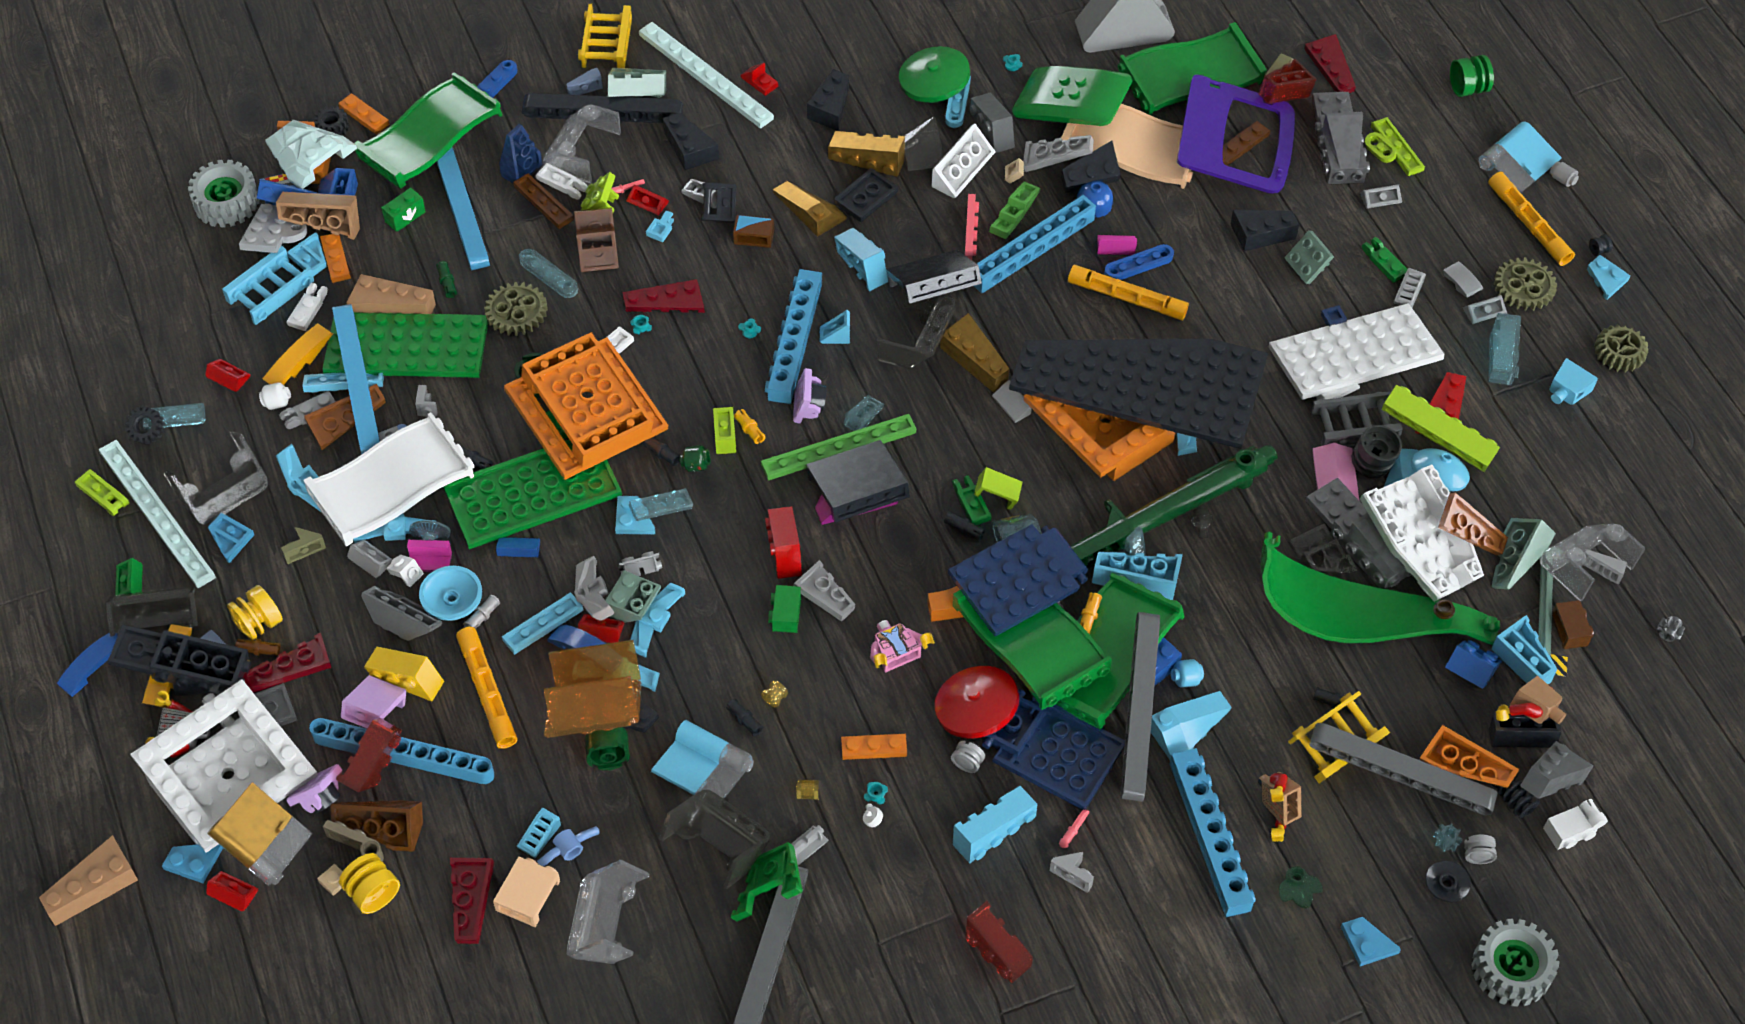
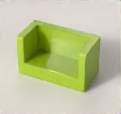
M733 407L713 408L716 454L736 453Z
M986 467L978 476L974 495L978 497L985 490L1009 500L1007 509L1011 510L1018 502L1022 481Z

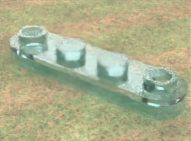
M525 249L520 253V264L565 298H571L578 293L577 282L537 251Z

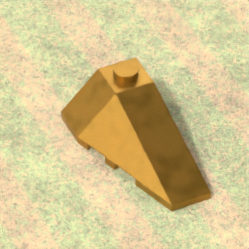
M788 181L773 189V193L817 237L847 219V216L835 205Z

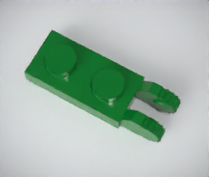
M1374 237L1371 239L1372 245L1367 242L1362 244V249L1369 259L1392 283L1404 278L1407 268L1383 246L1379 238Z
M964 476V483L967 487L962 489L957 479L952 480L953 488L968 519L971 520L970 522L979 525L991 521V514L981 494L978 497L974 495L976 485L973 484L970 476Z

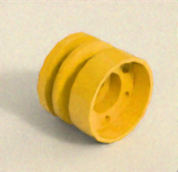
M256 585L246 592L247 603L241 597L236 598L238 606L234 602L227 604L233 622L250 640L257 638L256 632L260 635L264 633L261 623L272 628L283 621L277 606L260 585Z
M374 853L365 854L351 862L344 869L339 879L341 888L346 891L348 896L352 897L355 905L365 914L373 913L387 905L395 897L400 887L399 880L390 870H387L386 865Z

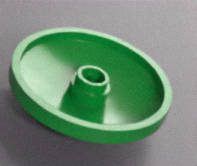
M942 46L930 47L914 53L903 63L899 71V81L903 92L911 99L920 102H939L949 99L958 94L966 86L970 78L969 62L965 55L956 49Z

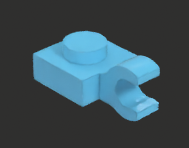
M666 210L660 220L655 218L646 230V236L664 242L672 230L671 225L674 219L671 217L673 213Z

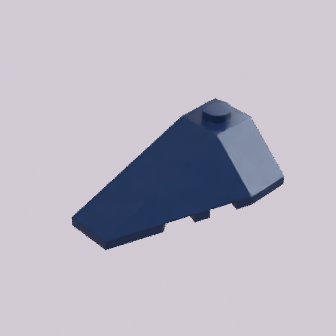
M518 124L506 135L499 163L501 176L511 183L527 173L532 175L542 166L541 152L534 146V142L529 139L528 133L521 124Z

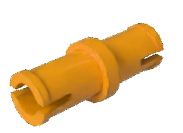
M741 409V412L738 410L734 414V418L741 424L742 430L749 434L755 444L762 443L765 440V435L757 427V422L751 419L744 409Z
M1092 592L1089 593L1085 609H1082V619L1080 625L1089 634L1094 620L1098 617L1097 610L1102 600L1100 594H1093Z

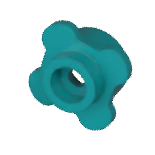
M1014 54L1003 57L1007 70L1016 71L1022 67L1020 55Z
M644 315L634 317L630 321V324L634 327L633 332L640 334L645 331H651L652 326L648 322L649 318Z
M748 319V321L740 323L738 329L742 330V334L746 338H754L757 333L761 332V327L757 326L754 319Z
M879 782L868 783L867 793L864 794L865 801L883 804L888 787Z

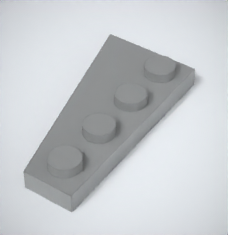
M1091 135L1070 137L1068 140L1057 138L1053 142L1039 140L1038 143H1032V141H1027L1023 160L1024 170L1029 172L1091 154L1093 152L1094 140Z

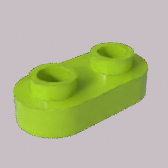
M1373 132L1366 136V148L1380 161L1389 163L1396 158L1395 146L1380 133Z

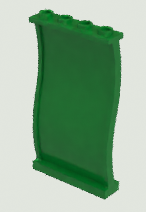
M1236 22L1229 24V27L1225 30L1201 39L1150 47L1127 57L1120 55L1118 64L1119 72L1131 76L1132 83L1130 87L1134 97L1140 102L1141 109L1151 116L1154 111L1187 100L1190 82L1194 75H1202L1218 82H1225L1244 88L1256 82L1258 85L1262 84L1267 73V69ZM1210 84L1211 87L1219 89V86Z
M454 72L452 73V79L428 91L385 131L364 143L356 141L354 143L357 147L355 152L360 160L399 189H402L406 186V180L432 166L473 127L494 115L501 117V104L496 98H491L487 92L478 89L474 83L468 82L464 76H459Z
M1111 573L1110 580L1097 593L1102 596V600L1097 610L1098 617L1094 620L1090 631V636L1105 655L1112 658L1110 671L1106 676L1098 677L1087 687L1079 688L1071 696L1064 697L1056 703V705L1062 707L1078 719L1100 730L1105 725V719L1118 706L1130 688L1137 613L1143 612L1160 615L1158 644L1170 628L1179 619L1183 620L1184 618L1182 605L1178 601L1165 598L1159 592L1148 590L1142 584H1136L1129 581L1125 576H1119ZM1082 615L1079 617L1077 621L1079 624L1081 622Z
M960 590L953 593L952 606L955 610L961 612L986 645L1019 676L1038 701L1041 710L1054 706L1062 698L1071 696L1079 688L1087 687L1093 680L1098 677H1104L1109 673L1112 658L1105 655L1090 634L1059 604L1051 605L994 637Z

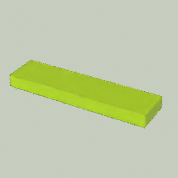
M1388 117L1371 123V128L1374 132L1380 133L1395 146L1397 153L1395 160L1407 176L1424 171L1425 166Z

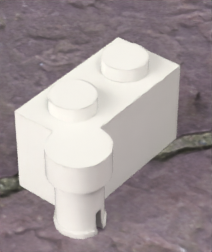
M1588 799V802L1586 800L1580 804V808L1577 806L1548 818L1543 829L1557 850L1563 847L1568 849L1576 845L1580 840L1588 841L1596 835L1597 829L1605 825L1608 820L1602 812H1599L1593 800Z

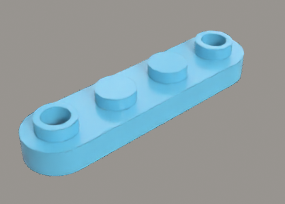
M971 76L966 86L948 100L945 122L951 128H958L963 124Z

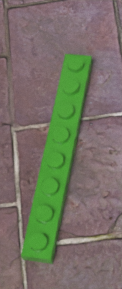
M906 414L762 460L761 466L769 481L806 469V464L881 440L884 444L915 434L916 427L910 415Z

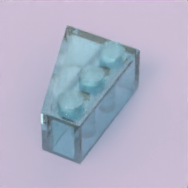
M1497 314L1489 338L1488 382L1512 385L1514 378L1518 377L1519 366H1517L1520 354L1518 346L1520 342L1521 316Z

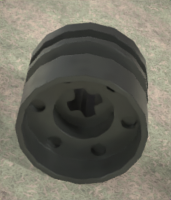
M1384 425L1368 427L1362 433L1351 455L1352 463L1356 470L1370 478L1385 476L1401 453L1402 443L1400 437L1395 431Z

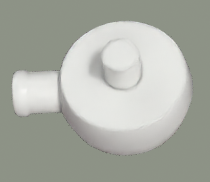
M867 804L863 821L869 827H876L881 823L883 813L879 808L873 807L872 804Z

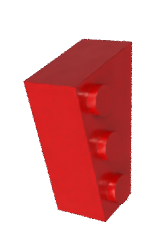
M792 506L768 509L769 518H765L768 542L770 543L771 555H774L777 578L802 576L800 543Z

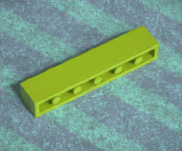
M1396 385L1381 409L1485 472L1500 449L1492 439H1486L1477 430L1462 425L1459 419L1449 417L1441 408H1434L1428 404L1426 399L1416 397L1404 386Z

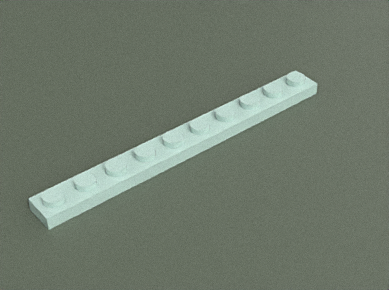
M653 22L639 30V36L760 129L774 119L770 111Z
M115 440L100 448L99 452L195 586L200 588L215 579L213 571L119 442Z

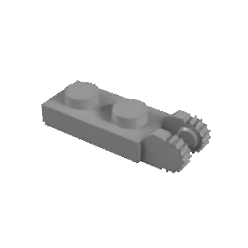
M327 391L293 408H287L279 415L283 421L285 420L284 425L286 428L292 429L299 425L307 424L304 418L305 415L336 401L331 393Z

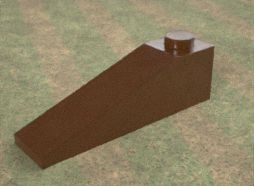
M421 801L337 802L330 805L332 822L339 821L349 829H359L366 834V837L386 845L388 849L411 852L415 850L423 825Z

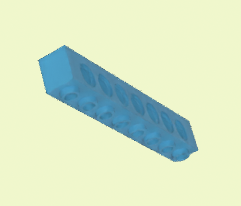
M1082 195L978 262L977 265H979L982 284L974 285V287L981 294L1094 221L1096 205L1086 196Z
M799 269L798 277H794V291H790L789 302L791 303L790 306H786L785 317L787 318L786 321H782L781 332L783 333L778 336L777 347L779 348L778 351H774L773 362L775 363L774 366H770L769 377L771 378L770 381H766L765 385L768 401L792 403L822 287V272Z
M1197 748L1173 753L1170 759V767L1225 917L1251 912L1255 902V895L1253 890L1248 888L1247 873L1241 869L1239 852L1234 850L1232 845L1233 836L1226 829V818L1224 813L1219 810L1217 794L1213 793L1211 789V777L1205 773L1203 756H1199ZM1188 773H1194L1196 776H1191ZM1195 791H1199V792H1201V793H1203V794H1202V795H1198V794L1195 793ZM1202 810H1207V811H1209L1210 813H1209V814H1205V813L1202 812ZM1209 829H1214L1217 833H1212ZM1216 848L1223 849L1225 852H1218ZM1223 868H1229L1231 872H1226ZM1231 887H1235V888H1237L1239 891H1238V892H1234V891H1232L1230 888H1231Z

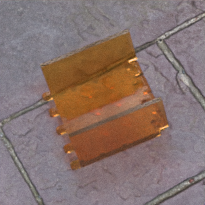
M634 640L549 652L556 687L544 689L548 709L547 717L550 718L545 722L547 727L544 730L545 737L550 738L577 733L589 734L597 730L610 731L618 727L631 726V723L639 721L642 683L639 681L641 675Z

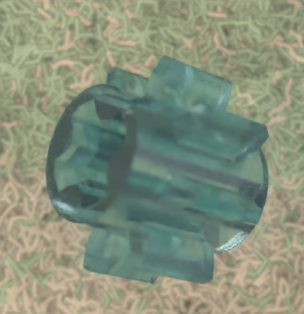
M1441 824L1439 831H1435L1433 836L1438 839L1435 846L1442 848L1443 852L1450 849L1455 851L1457 845H1460L1462 842V838L1458 837L1461 830H1457L1453 824L1447 826Z

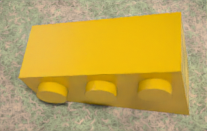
M376 647L364 666L370 676L406 689V692L429 701L434 700L444 683V680L427 656Z

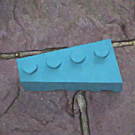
M1098 552L1092 583L1104 586L1110 580L1111 573L1119 576L1123 575L1129 581L1136 584L1140 583L1146 589L1159 592L1165 598L1173 600L1183 554H1175V557H1166L1165 554L1144 556V553H1136V555L1131 556L1118 552Z
M1021 786L1000 797L997 805L990 803L984 807L980 815L977 816L974 813L968 816V821L965 824L961 822L955 824L953 846L969 863L975 859H981L988 849L1000 845L1003 838L1007 835L1015 834L1023 823L1031 822L1036 817L1037 803Z

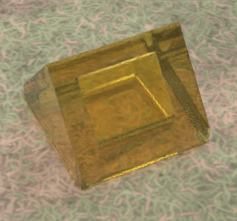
M798 780L796 786L797 799H818L819 781Z

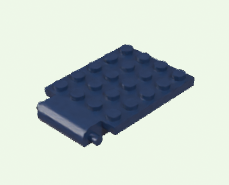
M1031 524L948 569L949 576L994 637L1077 592L1080 586L1076 579L1081 584L1088 580L1085 576L1088 571L1087 567L1057 528L1049 529L1048 526H1044L1040 530L1042 532L1040 534L1034 525Z
M1018 689L1019 705L1015 715L997 732L981 737L984 741L982 746L986 749H989L991 746L998 749L997 754L992 760L995 764L1081 810L1087 809L1122 753L1125 740L1078 719L1056 704L1041 710L1035 697L1030 702L1023 698L1025 692Z

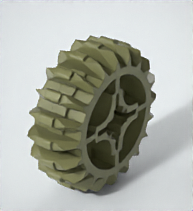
M1617 324L1615 327L1610 325L1607 329L1604 328L1597 336L1594 344L1598 360L1603 361V365H1608L1609 370L1615 368L1617 372L1620 369L1624 373L1628 369L1632 372L1635 368L1639 369L1643 362H1645L1648 354V342L1645 341V336H1640V331L1635 332L1633 327L1628 329L1626 325L1620 327Z

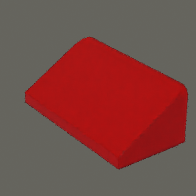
M633 185L626 200L658 216L669 202L666 198L636 185Z
M222 359L207 364L206 369L207 378L234 392L238 391L250 378L249 373Z
M584 614L578 623V629L595 636L603 642L612 644L618 643L624 626L623 621L609 618L598 620L589 614Z
M220 871L208 881L206 893L208 896L233 908L244 911L258 892V888Z

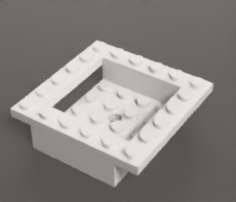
M240 680L131 753L134 761L144 772L150 786L195 844H199L206 853L218 845L207 834L208 831L225 815L252 782L276 803H279L318 775L317 771L243 680ZM238 711L240 718L169 766L164 761V759ZM227 771L234 772V776L231 779H224L222 776Z

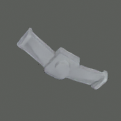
M592 556L576 565L574 594L576 600L585 607L593 618L604 620L613 615L614 611L603 598L609 593L604 579L601 576L596 578L597 560Z

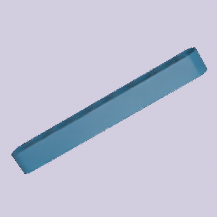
M451 147L437 161V165L472 271L488 267L490 263L453 148Z
M352 304L332 307L362 455L379 443L380 440Z
M324 718L313 720L309 727L314 742L321 746L479 784H488L494 779L495 774L490 759L483 756L382 732L377 733L370 729Z

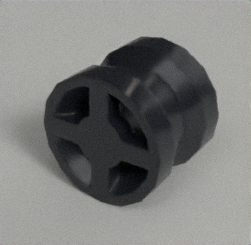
M1603 234L1599 238H1591L1589 241L1591 253L1594 256H1599L1603 252H1611L1613 248L1611 238L1607 234Z

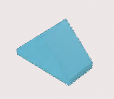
M846 310L820 326V342L822 344H850V311Z

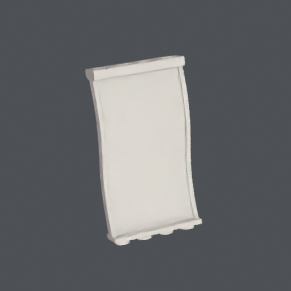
M431 412L426 419L396 431L343 467L315 479H312L310 476L303 480L308 494L345 546L353 543L354 538L367 534L397 518L439 488L466 476H469L470 479L474 477L472 470L474 468L473 462L469 457L466 458L464 456L461 446L453 442L454 439L451 433L443 429L442 421L439 418H435Z

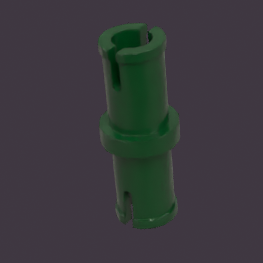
M440 261L439 264H436L440 276L439 282L443 285L445 296L453 298L454 295H457L454 276L450 273L448 262Z

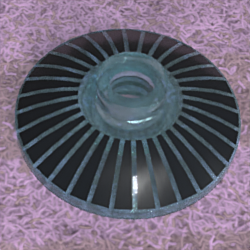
M417 521L409 527L410 534L421 540L443 541L449 538L451 533L446 525L436 521Z

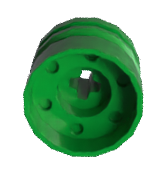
M1486 55L1472 56L1470 59H1455L1451 62L1450 82L1454 93L1458 97L1472 95L1473 93L1490 92L1494 83L1492 64Z

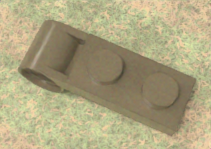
M327 820L323 829L327 837L360 850L362 856L376 851L375 854L383 862L384 855L380 844L376 840L366 837L363 831L349 829L339 821L332 822Z

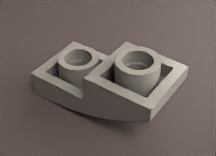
M1459 261L1443 270L1444 276L1455 283L1456 290L1467 298L1483 289L1477 278Z

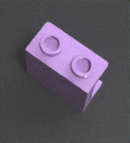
M369 675L342 701L341 718L379 733L383 729L384 718L396 706L400 708L405 706L406 689Z

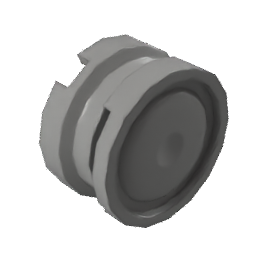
M960 741L956 750L951 755V760L961 770L976 773L980 764L985 759V753L980 747L971 742L965 744V741Z
M1489 835L1470 836L1468 841H1464L1466 861L1473 864H1487L1496 860L1495 839Z

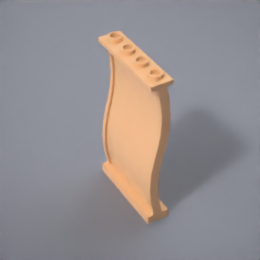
M1121 104L1112 122L1106 126L1067 123L1061 137L1062 140H1068L1070 137L1091 135L1094 140L1093 151L1112 140L1118 166L1151 180L1180 184L1181 188L1184 189L1186 183H1190L1193 172L1190 169L1181 167L1177 163L1183 125L1160 120L1127 105Z

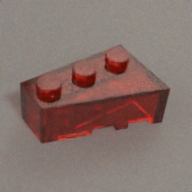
M1294 59L1291 64L1283 65L1282 69H1276L1265 75L1258 94L1268 104L1310 97L1317 79Z
M382 718L374 719L358 743L360 747L354 757L350 756L347 762L350 763L347 771L344 775L339 774L336 780L357 792L376 787L382 778L380 773L383 767H387L392 757L390 754L393 748L395 749L401 741L400 734L402 730Z
M986 901L967 917L966 940L972 947H977L981 951L984 960L992 963L1002 978H1007L1013 983L1032 966L1033 957L1015 935L1011 936L1002 927L1005 922L1002 918L997 920L989 911L991 905Z

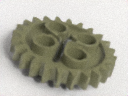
M1525 257L1523 261H1520L1519 258H1516L1515 262L1509 259L1508 264L1504 262L1502 267L1499 266L1494 278L1495 291H1499L1498 296H1504V302L1510 301L1509 306L1516 304L1517 309L1523 306L1525 311L1528 307L1534 311L1536 306L1542 309L1543 304L1547 306L1549 301L1552 302L1557 291L1556 277H1551L1553 271L1547 272L1548 266L1541 267V262L1535 264L1534 259L1530 262Z
M517 282L514 283V286L507 283V288L500 286V291L494 289V295H489V300L485 301L486 307L484 309L489 325H493L494 330L499 329L501 334L507 331L508 336L511 332H514L515 336H517L520 331L525 335V330L527 329L533 332L532 327L539 328L538 322L543 323V317H547L546 311H548L543 292H539L538 287L533 289L532 284L525 287V282L521 286H518Z

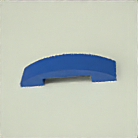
M560 625L547 639L549 643L563 650L567 647L592 660L596 667L609 674H612L624 660L623 656L600 639L569 625Z
M121 628L106 634L84 650L63 673L57 682L58 686L71 697L88 684L87 678L109 659Z

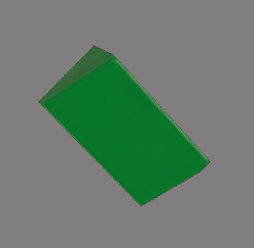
M130 558L116 567L115 600L117 601L142 597L143 564L134 558Z

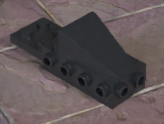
M123 624L108 659L109 665L151 674L152 679L160 683H173L175 696L210 692L219 695L240 680L245 682L244 674L245 672L248 673L251 667L248 649L166 630L163 633H157Z

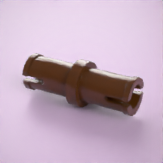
M238 638L235 647L248 649V653H254L255 656H260V654L278 656L281 644L262 642L261 639L253 641Z

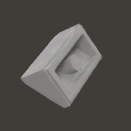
M1399 185L1368 189L1360 192L1366 209L1402 203Z
M1502 295L1463 307L1472 324L1507 314Z
M1009 380L992 397L1016 423L1031 414V407L1024 401V396L1020 392L1009 390L1011 382Z
M366 540L350 545L347 555L348 559L375 578L379 577L393 560Z

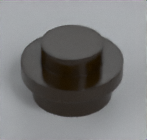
M1442 599L1434 605L1433 611L1440 619H1450L1455 613V607L1451 601Z

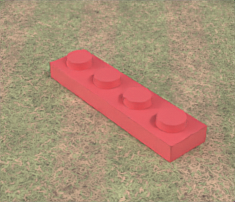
M968 194L965 256L971 260L972 256H976L977 245H973V242H977L978 231L974 230V227H978V216H975V213L979 211V202H975L976 194Z

